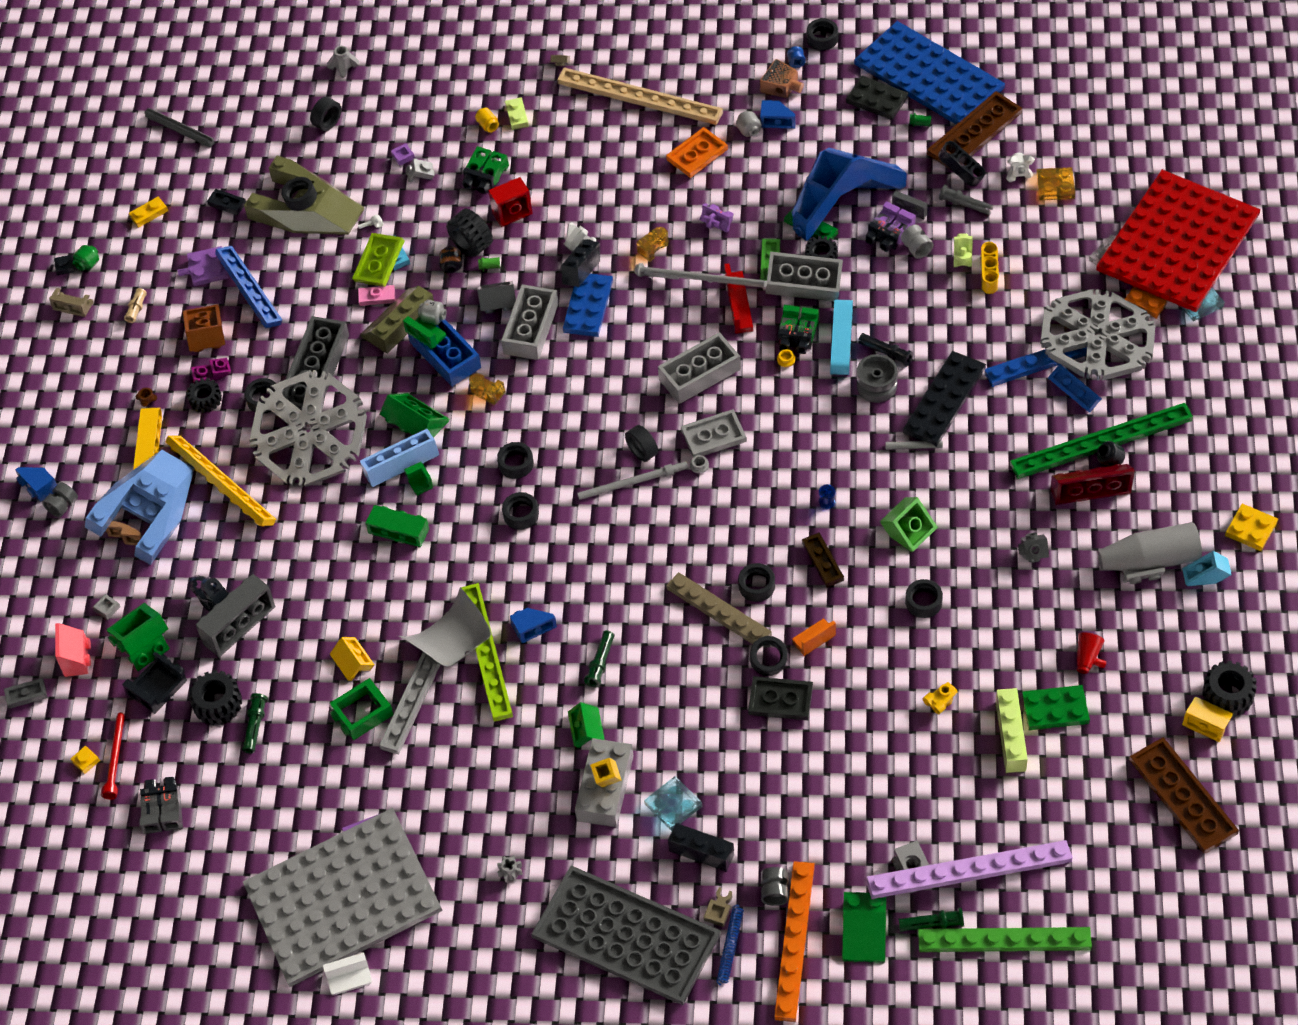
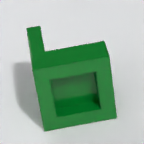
M422 462L404 469L406 479L416 495L433 489L431 476Z

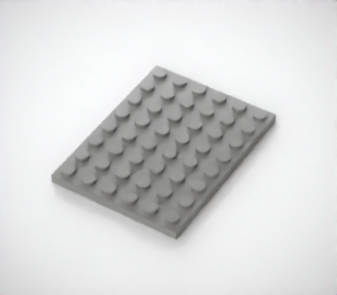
M393 808L243 881L289 987L323 971V965L353 956L443 911Z

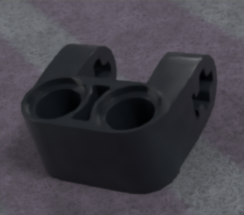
M196 575L190 579V589L199 599L202 606L209 612L229 594L215 578ZM197 580L202 581L201 588L196 587L198 585Z

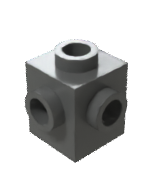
M1029 533L1026 534V537L1020 538L1021 544H1018L1019 554L1028 562H1038L1040 558L1049 557L1048 541L1044 534Z

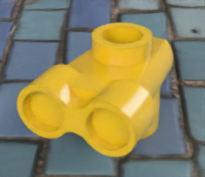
M946 682L933 693L929 692L922 700L936 714L940 715L946 709V706L952 704L953 697L957 694V689L949 682Z

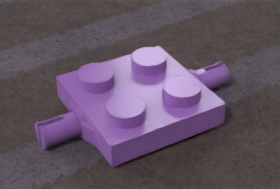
M222 246L188 253V268L179 269V277L190 274L194 286L228 279L227 271L215 255L216 249L222 248Z

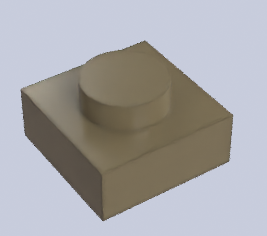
M551 55V62H555L556 66H565V63H570V56Z

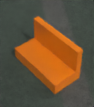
M823 618L792 638V643L805 656L836 636V623L834 621L828 623Z

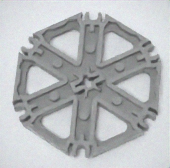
M1093 289L1056 298L1055 301L1051 302V307L1046 306L1043 314L1040 344L1042 348L1048 347L1045 354L1050 359L1083 378L1085 372L1087 373V379L1090 378L1091 374L1097 376V380H1100L1101 375H1103V381L1141 371L1142 368H1145L1146 362L1150 363L1153 357L1155 325L1154 321H1149L1150 314H1147V311L1119 295L1111 292L1109 297V291H1106L1105 295H1100L1099 289L1095 291L1094 295ZM1089 299L1091 302L1090 318L1070 308L1068 303ZM1118 303L1132 311L1133 315L1109 321L1110 305ZM1051 319L1072 331L1058 335L1051 334ZM1146 333V346L1138 347L1123 337ZM1087 347L1086 360L1083 363H1079L1063 354ZM1106 350L1128 363L1115 367L1106 366Z
M309 370L271 385L275 392L267 388L270 397L264 398L262 395L260 396L265 404L258 400L249 440L252 448L259 447L257 451L253 452L254 456H257L255 458L285 483L288 484L289 481L291 486H294V482L299 479L300 487H308L346 472L341 466L343 465L349 469L350 466L346 463L347 460L353 459V461H356L352 453L359 457L367 415L365 409L358 410V407L363 405L361 398L330 373L327 376L326 372L323 371L322 376L317 378L316 370H313V372ZM304 382L307 388L301 411L283 396V390ZM328 386L335 387L346 396L344 404L322 412ZM267 410H271L288 424V426L267 434L260 433L263 414ZM351 422H355L356 425L350 445L342 444L328 432ZM308 424L313 426L310 428V432L304 430ZM294 445L288 469L282 470L269 459V454ZM314 447H317L333 460V464L330 468L311 474L309 471Z

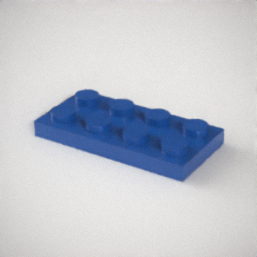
M589 274L579 287H573L563 325V333L599 337L613 283V276Z

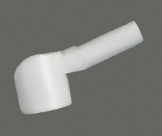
M375 214L368 222L359 224L358 228L361 229L373 224L376 228H380L384 223L381 217Z

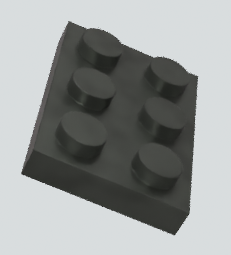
M861 76L847 96L846 103L893 120L907 100L908 92Z
M753 676L748 715L809 721L813 682Z

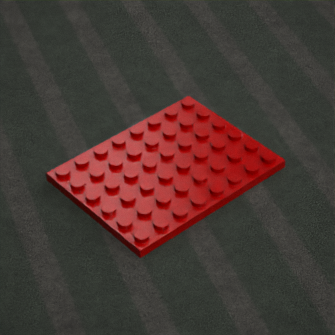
M1162 169L1096 265V270L1193 312H1197L1258 218L1261 209Z

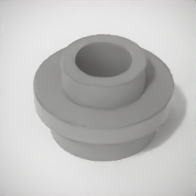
M697 455L691 460L690 468L695 473H704L709 468V462L704 456Z

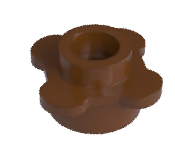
M142 388L135 396L136 400H139L143 407L157 400V395L153 394L151 388Z

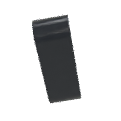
M946 142L939 151V159L969 186H977L984 178L985 169L955 142Z

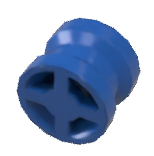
M795 46L787 51L789 65L792 68H800L806 63L804 51L801 47Z

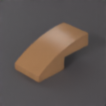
M112 521L106 529L109 537L123 538L126 545H137L142 538L139 531L121 522Z

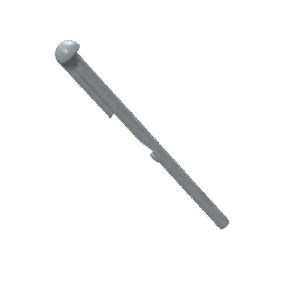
M643 263L637 264L634 269L635 274L639 277L650 276L676 280L684 278L708 281L709 283L719 282L762 288L767 287V281L651 268L644 267Z

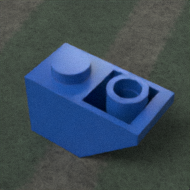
M18 467L15 469L18 475L16 478L18 483L22 487L26 486L29 495L32 498L36 497L40 502L48 494L52 493L53 488L57 485L55 479L45 468Z

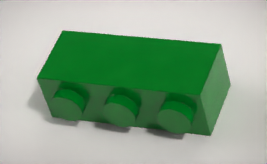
M374 505L365 523L368 534L420 548L429 531L428 521L423 516H415L404 511L392 510L386 506Z

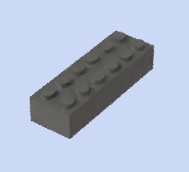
M311 316L286 379L309 370L312 372L316 370L317 378L322 376L323 371L326 372L327 376L328 373L333 376L349 337L346 322ZM301 382L283 390V396L301 411L307 388L306 383Z

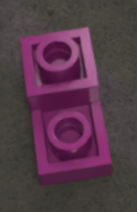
M227 358L209 360V365L191 367L193 382L195 380L200 382V378H203L204 381H206V378H210V381L212 379L216 381L231 374Z

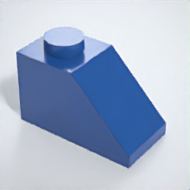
M762 100L761 128L795 129V113L780 101Z
M531 608L518 610L510 616L511 626L522 644L557 627L554 614Z

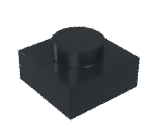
M72 255L54 258L57 276L74 273Z

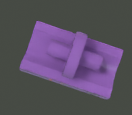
M704 203L700 220L706 223L707 228L716 227L724 232H728L734 214L730 211H721L715 204L708 205Z

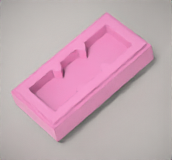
M394 285L358 288L359 306L393 303L395 301Z

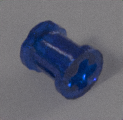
M826 484L819 488V504L823 509L833 508L836 504V490L832 485Z

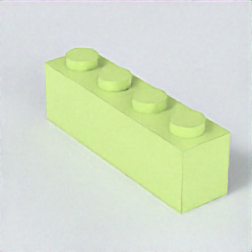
M1017 688L999 689L996 692V708L1006 773L1026 772L1028 758Z

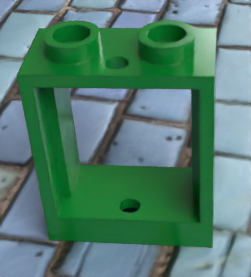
M143 603L106 630L110 635L108 637L110 643L114 647L116 646L121 653L125 652L132 656L169 628L158 612L146 603Z
M370 678L329 703L332 710L329 712L335 722H340L342 732L345 736L349 735L353 741L394 715L390 703ZM368 694L378 709L351 724L341 710Z

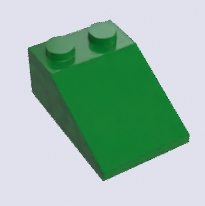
M844 892L842 961L885 963L886 897L871 899L870 893Z

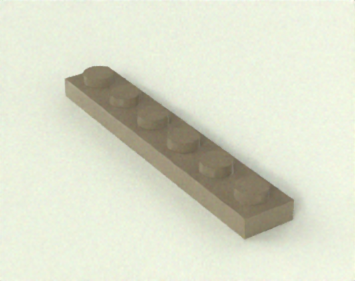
M679 572L667 584V590L751 644L761 637L772 636V631Z

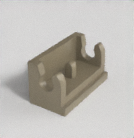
M56 288L52 296L49 297L53 310L86 317L93 304V300L89 299L90 295H85L83 298L70 296L60 292V288Z

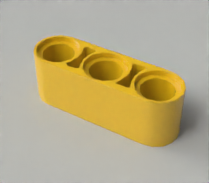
M985 242L981 246V288L984 293L993 294L998 290V248L993 242Z

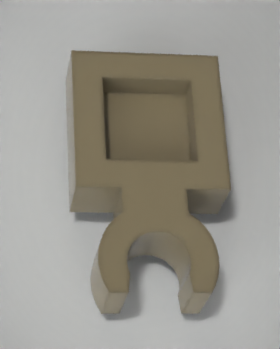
M719 887L716 891L717 901L710 900L704 915V921L724 927L731 910V905H728V903L732 900V891H729L726 897H722V888Z

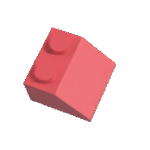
M56 623L55 657L64 676L88 674V666H91V658L88 654V650L91 649L90 638H86L83 630Z

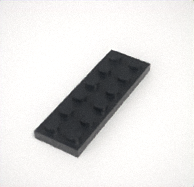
M952 351L904 426L903 433L918 440L929 442L937 447L986 369V364Z

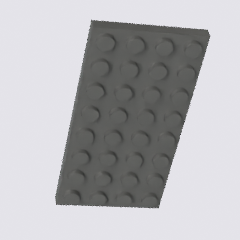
M571 865L531 935L532 938L684 1005L716 945L721 931Z

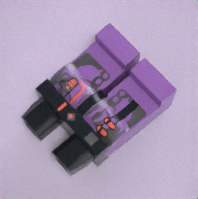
M886 201L882 211L868 225V232L865 237L866 243L872 245L877 241L880 243L881 250L888 252L891 248L896 250L898 244L902 242L901 235L904 230L909 226L915 225L916 215L904 209L900 210V207Z

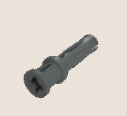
M947 185L942 187L939 195V200L950 201L955 206L960 204L988 216L991 215L992 212L990 210H993L994 205L964 195L961 190L955 191L950 189Z

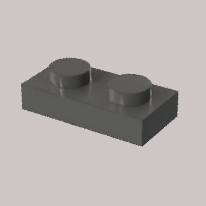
M895 191L892 195V204L900 207V210L904 209L923 220L927 216L928 203Z
M43 678L4 689L9 709L48 698Z

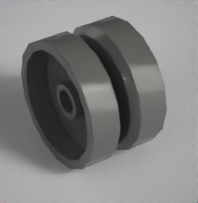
M881 354L863 358L857 367V391L860 396L867 401L877 403L887 401L895 395L898 385V369L894 360Z

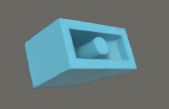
M1215 551L1182 568L1187 586L1216 584L1232 575L1228 558Z

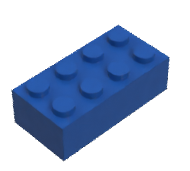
M442 320L440 324L435 325L446 333V337L433 349L408 334L409 342L451 387L481 368L479 354L446 320Z

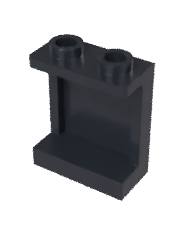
M154 652L152 654L154 661L133 682L127 679L122 685L128 696L156 714L185 684L187 679L184 674L185 670L179 664L174 665L166 655Z

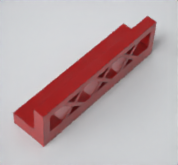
M730 263L724 264L725 276L744 278L743 271L731 272ZM726 283L735 334L753 332L746 286Z

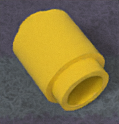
M481 108L477 111L475 120L480 126L490 133L496 131L499 123L495 115L488 108Z

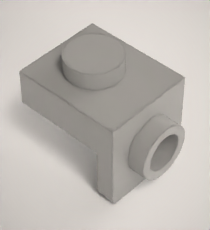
M413 158L410 165L406 167L408 182L412 183L415 177L432 180L434 177L433 163Z

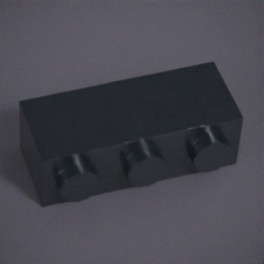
M583 239L561 265L562 284L579 287L600 262V242L590 239Z
M675 823L668 838L669 852L727 872L734 857V843Z

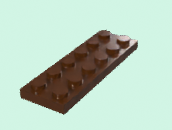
M995 91L929 147L927 155L947 167L939 159L938 154L946 142L953 141L970 156H973L1022 113L1023 108Z
M1164 737L1129 757L1132 765L1203 854L1238 835L1239 829Z

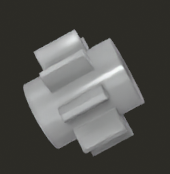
M504 856L502 862L497 863L499 869L497 872L498 876H504L506 883L508 880L516 882L518 875L523 874L522 869H520L522 863L521 861L516 862L515 856L507 858Z

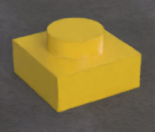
M84 746L71 758L72 763L84 774L100 762L98 756L87 746Z

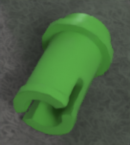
M482 257V259H478L479 270L500 269V257Z

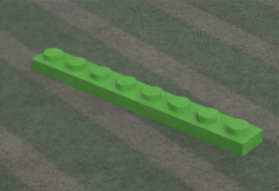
M1090 927L918 929L919 952L1078 951L1092 949Z

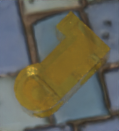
M657 227L636 242L637 252L649 262L655 258L654 253L660 248L666 247L669 243L667 229Z
M475 373L469 378L471 392L493 405H496L505 394L504 382L500 380L493 383L479 373Z

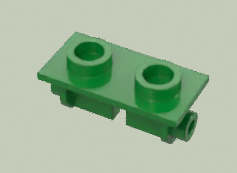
M161 634L132 656H129L128 660L131 664H134L137 671H140L154 661L152 655L154 652L162 655L170 648Z

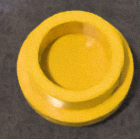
M788 349L782 350L777 356V362L782 367H790L795 363V355Z

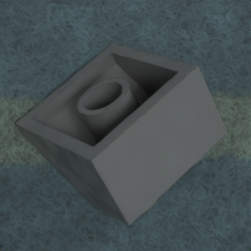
M513 281L477 287L481 311L493 313L496 312L495 309L503 308V311L513 309L516 302Z

